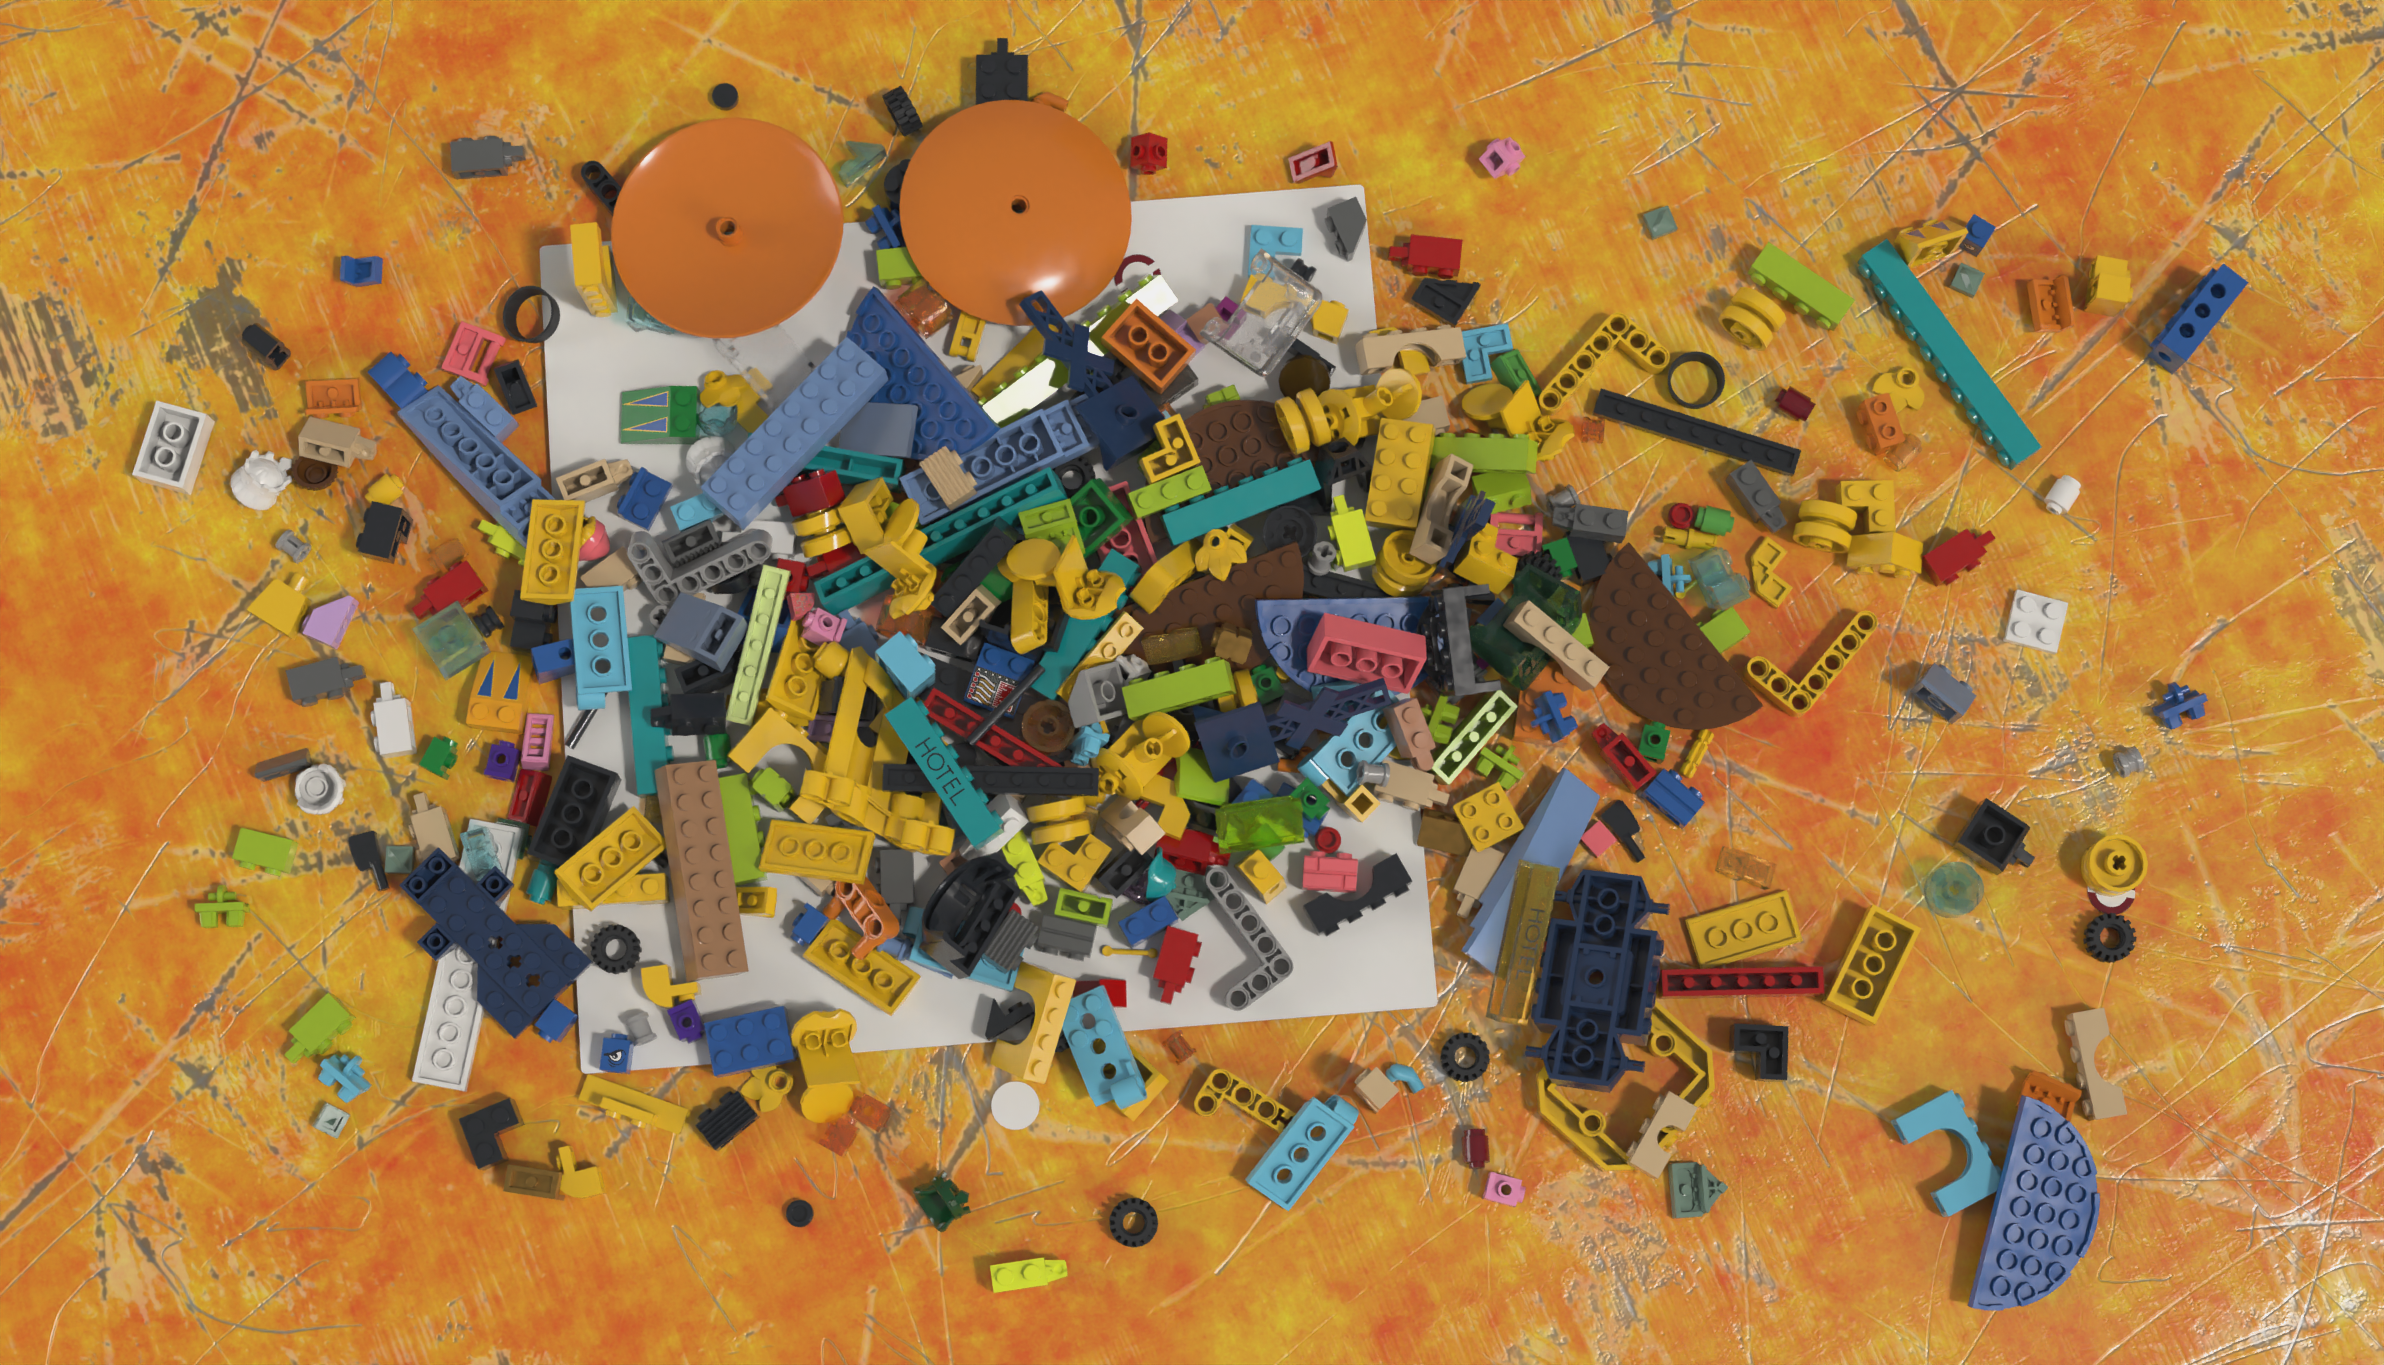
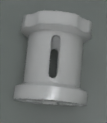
M1570 484L1566 485L1563 491L1553 496L1550 494L1546 496L1547 503L1552 512L1554 508H1570L1573 505L1580 504L1578 495Z
M289 529L280 536L275 547L279 551L284 550L298 564L307 557L312 546L308 542L303 543Z
M1322 541L1315 544L1313 555L1307 561V567L1311 573L1322 576L1329 572L1331 568L1330 562L1335 559L1337 552L1331 543Z
M656 606L650 612L649 619L656 630L661 625L657 619H661L662 614L667 615L669 612L667 606Z
M1365 760L1359 762L1357 768L1358 784L1369 782L1379 784L1380 787L1387 786L1390 777L1388 763L1375 765L1368 764Z
M648 1012L633 1016L625 1021L633 1033L635 1047L657 1038L656 1033L652 1032L647 1020L649 1017Z

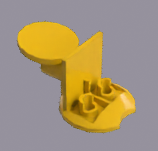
M1394 368L1386 371L1379 378L1376 387L1375 385H1368L1345 390L1333 388L1322 392L1318 396V400L1329 425L1331 441L1345 437L1355 446L1359 438L1378 435L1381 418L1396 420L1411 418L1421 404L1422 390L1420 382L1412 372L1403 368Z
M1525 380L1514 394L1507 386L1502 384L1490 383L1480 385L1470 390L1462 400V409L1468 417L1475 420H1487L1490 428L1507 430L1510 438H1513V434L1529 435V439L1538 442L1537 461L1544 462L1554 459L1557 454L1562 452L1564 444L1575 436L1574 427L1568 421L1550 419L1549 415L1542 417L1529 380Z
M913 498L903 501L891 515L885 528L884 543L864 551V554L897 578L890 585L896 590L889 608V614L893 619L899 618L904 614L909 615L914 611L925 610L934 600V594L931 592V589L935 582L937 569L932 563H929L920 556L928 538L920 530L914 529L920 511L919 504Z
M1074 535L1071 536L1062 555L1059 548L1053 542L1035 538L1018 543L1008 552L1007 564L1010 571L1016 577L1024 580H1035L1036 585L1056 587L1064 612L1072 618L1087 620L1107 615L1117 608L1118 597L1126 590L1123 579L1116 573L1105 570L1097 571V569L1088 571L1079 543Z
M1162 712L1150 713L1145 719L1135 721L1108 749L1100 748L1098 755L1095 758H1090L1092 768H1099V787L1108 795L1111 794L1113 796L1116 794L1117 796L1127 797L1131 801L1138 800L1143 794V787L1172 757H1181L1189 750L1190 739L1185 728L1174 717Z
M840 1008L830 1012L826 1010L813 1011L803 1016L794 1025L790 1033L792 1045L798 1051L808 1086L800 1101L801 1110L808 1120L815 1123H828L843 1117L851 1109L854 1101L853 1091L849 1084L860 1083L849 1044L857 1032L856 1019L850 1012Z

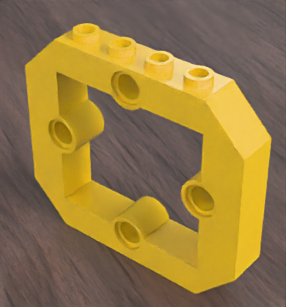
M1656 1000L1651 1015L1652 1026L1647 1044L1648 1050L1656 1058H1665L1672 1055L1694 1075L1693 1079L1677 1096L1696 1107L1700 1106L1704 1109L1713 1099V1096L1710 1094L1715 1089L1712 1050ZM1658 1037L1667 1039L1669 1043L1667 1051H1660L1656 1047ZM1544 1065L1536 1074L1538 1114L1602 1172L1637 1170L1627 1164L1629 1157L1626 1156V1153L1603 1133L1606 1128L1604 1115L1598 1110H1588L1581 1113L1555 1089L1557 1085L1549 1079ZM1588 1116L1596 1118L1598 1122V1127L1595 1131H1589L1585 1127L1584 1122ZM1695 1116L1692 1117V1119H1691L1690 1123L1688 1124V1126H1689V1125L1693 1122V1120L1696 1118ZM1663 1127L1659 1131L1657 1141L1661 1149L1663 1147L1668 1149L1678 1138L1675 1135L1676 1129Z

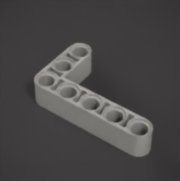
M755 530L676 569H672L653 537L645 531H638L630 538L627 555L655 600L660 605L671 606L676 601L680 592L691 596L767 560L771 553L772 536L765 530ZM761 543L765 548H757L754 544ZM635 545H642L646 549L639 550L635 547ZM731 555H740L742 559H734ZM655 566L659 571H652L648 567ZM708 566H716L719 570H711ZM685 577H693L696 581H688ZM662 588H670L673 592H666Z
M1220 867L1213 868L1205 875L1204 883L1206 888L1263 964L1231 987L1225 994L1227 1007L1234 1011H1240L1247 1008L1289 977L1294 967L1289 955L1228 872ZM1213 873L1223 875L1224 884L1221 887L1216 888L1211 885L1210 876ZM1234 894L1239 897L1240 905L1237 909H1230L1226 905L1228 895ZM1245 916H1251L1256 921V926L1252 931H1247L1242 927V919ZM1262 937L1268 938L1272 943L1271 950L1267 953H1263L1258 949V941ZM1278 959L1284 960L1288 966L1287 971L1282 975L1277 974L1273 967L1274 962ZM1256 975H1261L1266 980V986L1263 990L1258 991L1252 986V979ZM1234 991H1240L1244 995L1245 1000L1241 1006H1234L1230 1001V996Z

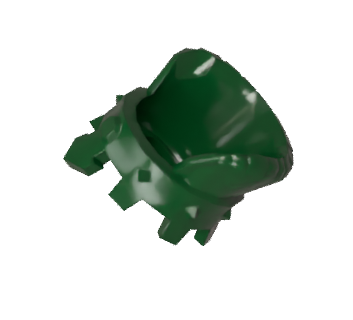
M944 1170L929 1183L916 1186L912 1190L920 1206L934 1227L940 1232L946 1231L953 1220L971 1213L969 1206L964 1207V1204L968 1202L969 1193L959 1190L951 1179L946 1180L947 1173Z

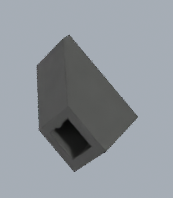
M1357 197L1328 208L1327 218L1324 219L1329 232L1335 233L1337 238L1335 245L1340 256L1345 255L1347 262L1351 261L1354 257L1367 220Z

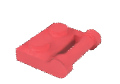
M461 321L441 369L486 387L489 381L487 376L499 348L504 346L506 339L498 334ZM484 340L489 341L490 345L478 373L472 372V367Z
M1498 512L1490 515L1489 524L1497 528L1498 523L1534 525V531L1498 529L1496 548L1516 558H1522L1523 555L1534 551L1535 554L1537 551H1541L1543 513L1535 512V515Z

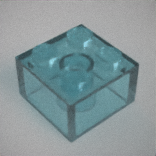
M458 601L412 629L445 680H448L491 653L485 640Z

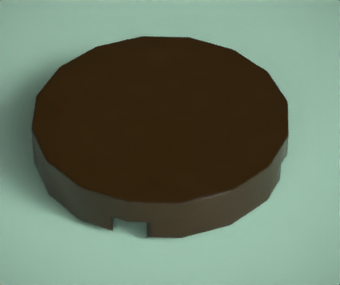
M1305 354L1294 356L1286 361L1280 371L1278 382L1284 397L1289 396L1296 403V394L1305 389L1311 388L1317 397L1322 392L1329 390L1331 376L1329 369L1323 361Z

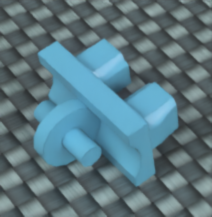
M1669 554L1661 555V559L1648 562L1654 573L1658 577L1662 576L1663 584L1673 596V584H1676L1677 593H1683L1684 584L1691 582V576L1683 574V566H1675V575H1673L1672 558H1670Z
M1098 722L1079 727V732L1068 741L1066 748L1072 750L1070 760L1072 763L1085 767L1089 762V758H1095L1099 753V749L1109 741L1110 735L1107 733L1102 734V728Z
M335 1054L329 1059H324L320 1064L323 1069L318 1079L329 1087L334 1085L336 1081L340 1082L343 1087L337 1094L345 1103L352 1101L371 1087V1084L362 1077L365 1071L359 1067L363 1060L359 1055L351 1060L347 1055H343L340 1058Z

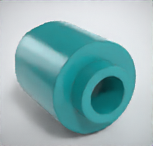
M538 864L537 869L533 870L526 890V894L530 895V901L544 905L545 901L551 902L557 886V880H559L554 873L557 869Z

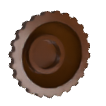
M299 456V459L295 460V464H293L292 476L298 486H301L303 489L322 490L330 486L332 482H335L338 466Z

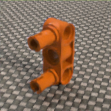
M866 876L864 885L836 881L835 896L822 911L826 917L835 920L845 908L848 909L851 917L864 932V936L851 949V952L857 959L864 960L876 946H880L887 939L897 936L900 929L899 921L886 904L884 898L877 892Z

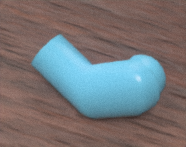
M1393 1064L1386 1070V1077L1391 1082L1396 1080L1406 1081L1413 1094L1425 1088L1412 1067Z

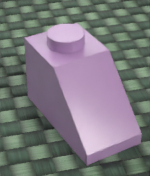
M346 596L313 609L312 614L307 615L303 622V634L314 641L337 650L359 602L354 597Z

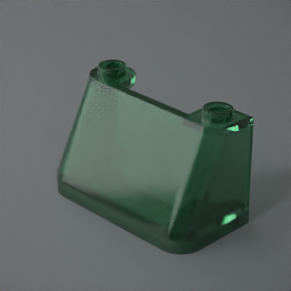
M1529 563L1522 571L1519 570L1514 575L1512 580L1514 594L1488 625L1485 626L1478 623L1469 628L1471 650L1511 685L1522 691L1531 685L1553 657L1533 644L1522 642L1503 626L1515 607L1525 601H1531L1570 635L1575 632L1582 619L1580 591Z

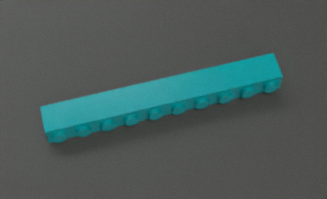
M1884 240L1863 254L1857 262L1860 273L1864 278L1870 279L1877 296L1880 299H1884L1890 306L1889 311L1896 320L1902 322L1908 338L1912 341L1915 340L1919 345L1922 357L1926 361H1930L1936 368L1935 373L1943 383H1947L1954 400L1957 403H1961L1967 410L1966 415L1973 424H1977L1981 429L1985 442L1988 445H1993L1996 449L1999 461L2012 470L2036 454L2042 446L1889 240Z
M1048 467L920 530L928 538L920 556L934 566H937L974 548L983 533L998 516L1013 528L1021 525L1019 512L1068 499L1061 480L1051 467ZM867 556L814 582L821 604L835 616L892 588L890 585L897 578Z

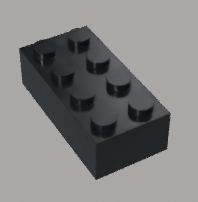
M567 755L527 851L530 859L558 869L598 836L621 783L618 773Z

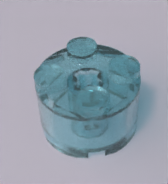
M1950 862L1937 868L1929 875L1924 886V896L1929 909L1945 918H1958L1971 912L1981 902L1984 894V885L1980 875L1970 865L1963 862ZM1953 886L1959 893L1953 895L1949 887Z

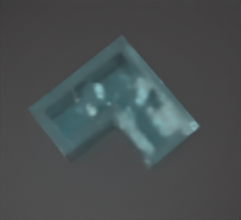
M1714 547L1688 560L1709 608L1723 611L1751 597L1748 592L1750 584L1744 575L1741 576L1740 573L1733 572L1730 566L1733 564V561L1727 550H1723L1721 547Z

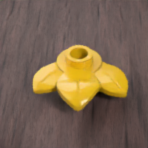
M1908 366L1899 368L1895 373H1884L1875 381L1872 391L1877 394L1889 393L1896 414L1901 412L1907 405L1915 410H1919L1924 402V392L1918 385L1919 375L1915 369ZM1901 377H1908L1910 379V383L1904 384L1901 380Z
M720 370L711 371L705 376V389L700 393V401L706 408H710L716 403L724 407L735 406L741 401L739 389L747 386L749 381L739 374L727 376Z
M1213 529L1205 535L1203 540L1204 546L1199 549L1195 556L1197 571L1201 572L1209 568L1212 575L1221 581H1225L1228 577L1232 563L1242 564L1247 562V555L1243 545L1239 541L1229 539L1227 533L1220 529ZM1218 537L1220 543L1218 546L1213 547L1212 541Z
M776 1066L751 1071L754 1077L745 1083L741 1093L749 1099L760 1100L761 1112L775 1110L781 1104L783 1095L789 1093L793 1088L794 1079L792 1074L785 1069H777ZM779 1077L785 1079L783 1087L776 1086V1080Z

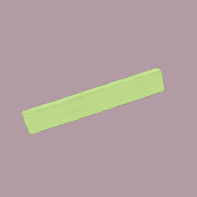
M763 565L726 714V720L748 726L753 725L791 572L789 570Z

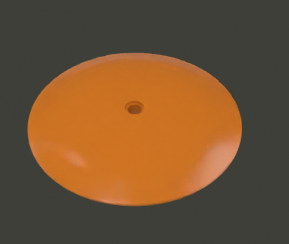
M999 100L974 105L954 114L939 124L923 140L909 162L902 183L899 204L900 223L903 238L913 263L926 282L943 299L961 311L984 321L1010 326L1034 325L1019 304L1023 299L1040 290L1044 292L1063 318L1075 313L1094 300L1108 286L1117 273L1128 247L1132 222L1131 202L1124 176L1117 161L1101 139L1087 126L1063 111L1047 105L1022 100ZM1020 205L1024 212L1016 213L1012 210L1011 206ZM1037 301L1032 303L1036 310L1043 312L1042 307Z
M738 117L707 120L688 126L668 136L644 155L633 168L619 193L614 208L611 227L612 252L618 273L628 292L648 314L659 322L677 331L698 337L713 339L744 337L765 331L789 319L810 302L822 288L836 263L841 248L844 226L843 206L839 189L826 163L807 142L794 133L772 123L750 118ZM730 228L735 229L732 234L724 235L726 230Z

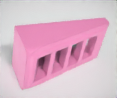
M527 713L521 757L523 769L549 771L554 715ZM532 724L547 725V728H532ZM540 735L545 736V738H531V736ZM531 746H543V747H544V749H530V748H531Z

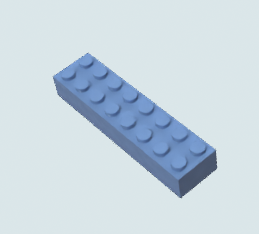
M846 337L701 486L705 497L744 530L888 381L886 370L852 340Z

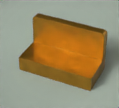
M1424 808L1417 845L1467 857L1472 843L1458 817L1455 814Z
M508 1164L503 1191L564 1201L565 1195H559L563 1173Z

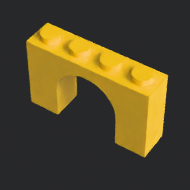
M597 222L570 225L575 287L592 315H596V317L611 316V313L618 312L613 252L609 245L602 246L601 229Z
M768 707L726 756L746 773H749L771 748L780 744H791L800 748L807 755L812 771L823 773L828 750L818 741L815 745L807 739L809 733L797 724L793 727L786 720L789 716L782 710H777L776 708L773 710L771 707ZM799 793L787 808L804 823L811 824L826 806L803 798Z
M1022 961L1017 972L1014 987L1032 996L1035 1003L1034 1023L1029 1035L1020 1044L997 1038L990 1064L1022 1079L1045 1084L1076 979L1043 966Z

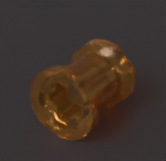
M1182 1030L1177 1031L1162 1043L1175 1056L1177 1065H1180L1197 1052L1184 1039Z

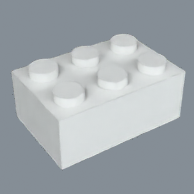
M156 401L132 475L140 482L191 495L215 421L205 413Z

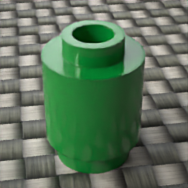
M727 732L726 734L705 735L706 737L703 738L706 761L716 760L717 769L728 767V763L732 762L726 756L732 750L730 735Z

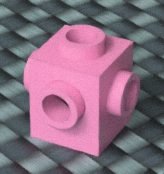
M1509 137L1503 140L1498 138L1487 146V151L1479 160L1495 179L1506 174L1508 176L1513 175L1520 169L1519 163L1526 156L1521 151L1519 144Z

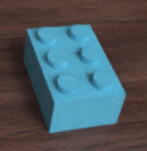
M899 631L875 651L876 662L884 669L892 682L907 699L910 697L916 699L935 683L936 665L927 654L920 655L917 651L918 644L910 634L907 633L904 636Z

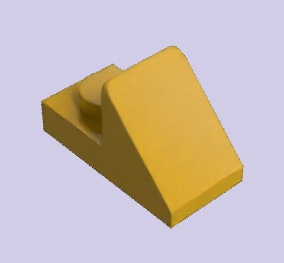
M736 887L740 915L773 918L775 916L777 888Z

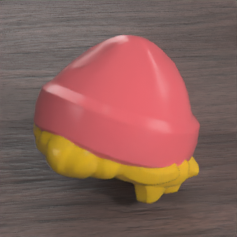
M595 516L584 517L579 561L598 560L609 553V537L605 525L596 520Z

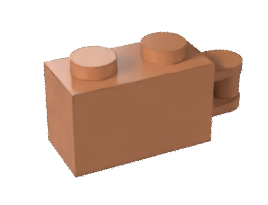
M1405 698L1382 708L1401 758H1410L1414 769L1420 771L1430 770L1434 765L1430 750L1436 748V745L1417 698Z

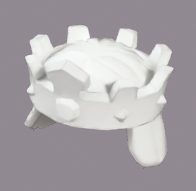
M717 436L704 437L696 441L688 450L686 467L689 473L695 477L698 489L735 452L734 445L727 439Z
M257 450L252 451L245 464L238 468L231 476L230 483L233 494L239 502L248 508L259 511L271 508L276 503L277 496L292 482V477L287 476L286 470L292 468V459L282 457L279 460L280 462L273 459V452L268 451L265 455H259Z
M316 764L297 774L295 796L298 799L297 805L302 811L308 814L325 815L334 810L338 804L341 805L343 803L344 787H346V782L339 776L336 768L327 764H320L319 766Z

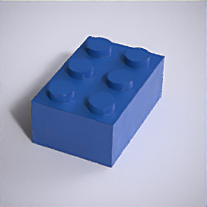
M784 1006L704 1023L713 1073L717 1078L797 1061L795 1047L791 1042L788 1012Z

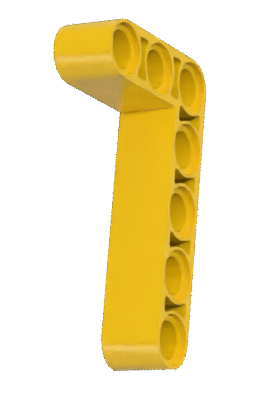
M1621 312L1613 313L1541 392L1537 401L1540 412L1543 416L1549 415V417L1557 414L1616 346L1645 371L1653 375L1661 374L1665 370L1670 359L1669 352L1627 315ZM1618 322L1623 326V330L1619 332L1614 331L1610 324ZM1638 339L1642 342L1643 347L1635 348L1631 345L1630 341ZM1602 341L1607 349L1598 350L1594 347L1593 343ZM1654 355L1659 356L1663 364H1653L1650 357ZM1577 361H1587L1589 363L1590 368H1579L1577 365ZM1569 379L1573 387H1562L1560 380ZM1543 399H1554L1556 406H1545Z
M1864 610L1859 612L1799 684L1795 683L1770 661L1761 656L1753 657L1748 661L1743 669L1744 678L1788 715L1801 717L1813 706L1876 630L1878 619L1871 611ZM1858 619L1867 620L1870 625L1869 630L1861 629L1858 625ZM1842 639L1851 640L1853 649H1845L1841 643ZM1831 658L1835 660L1837 669L1830 670L1827 668L1825 659ZM1757 664L1761 666L1763 675H1754L1751 672V665ZM1809 679H1817L1821 685L1820 689H1812L1808 683ZM1773 681L1780 682L1784 688L1783 692H1775L1771 687V683ZM1792 699H1801L1804 703V709L1798 710L1794 708Z

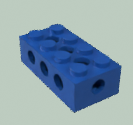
M2224 263L2217 270L2212 268L2197 284L2192 294L2185 299L2177 313L2166 323V327L2151 342L2149 346L2153 349L2148 356L2173 375L2189 359L2249 282Z

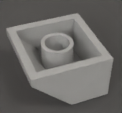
M1118 661L1079 672L1068 700L1075 728L1128 714L1121 688L1125 687Z

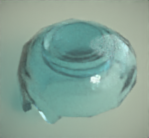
M720 404L710 408L705 407L698 414V426L709 436L720 437L728 435L736 428L738 407L736 405L724 407Z

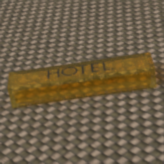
M1521 859L1518 861L1485 1016L1501 1023L1527 1026L1544 942L1548 933V923L1553 909L1554 895L1559 882L1560 868Z

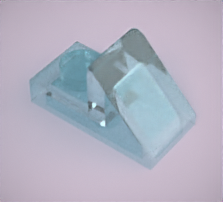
M846 141L848 150L856 158L855 160L850 159L841 166V171L838 172L840 180L847 188L887 157L885 147L882 144Z
M632 296L628 297L626 323L635 332L647 329L667 335L674 334L675 329L656 320Z
M486 826L460 834L476 881L481 880L494 866L503 873L494 847V836Z

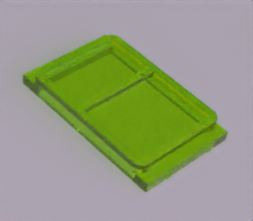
M1283 796L1222 805L1220 809H1215L1219 853L1226 854L1305 842L1301 799L1294 798L1293 796Z

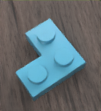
M1251 225L1248 278H1250L1251 274L1256 276L1257 274H1264L1274 279L1275 254L1301 256L1303 228Z
M1508 323L1462 331L1466 358L1462 361L1466 385L1492 380L1488 355L1513 350Z

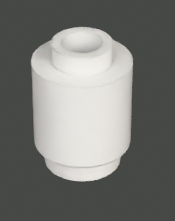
M2063 475L2061 479H2057L2044 499L2047 505L2046 509L2055 515L2067 514L2080 494L2081 484L2068 475Z

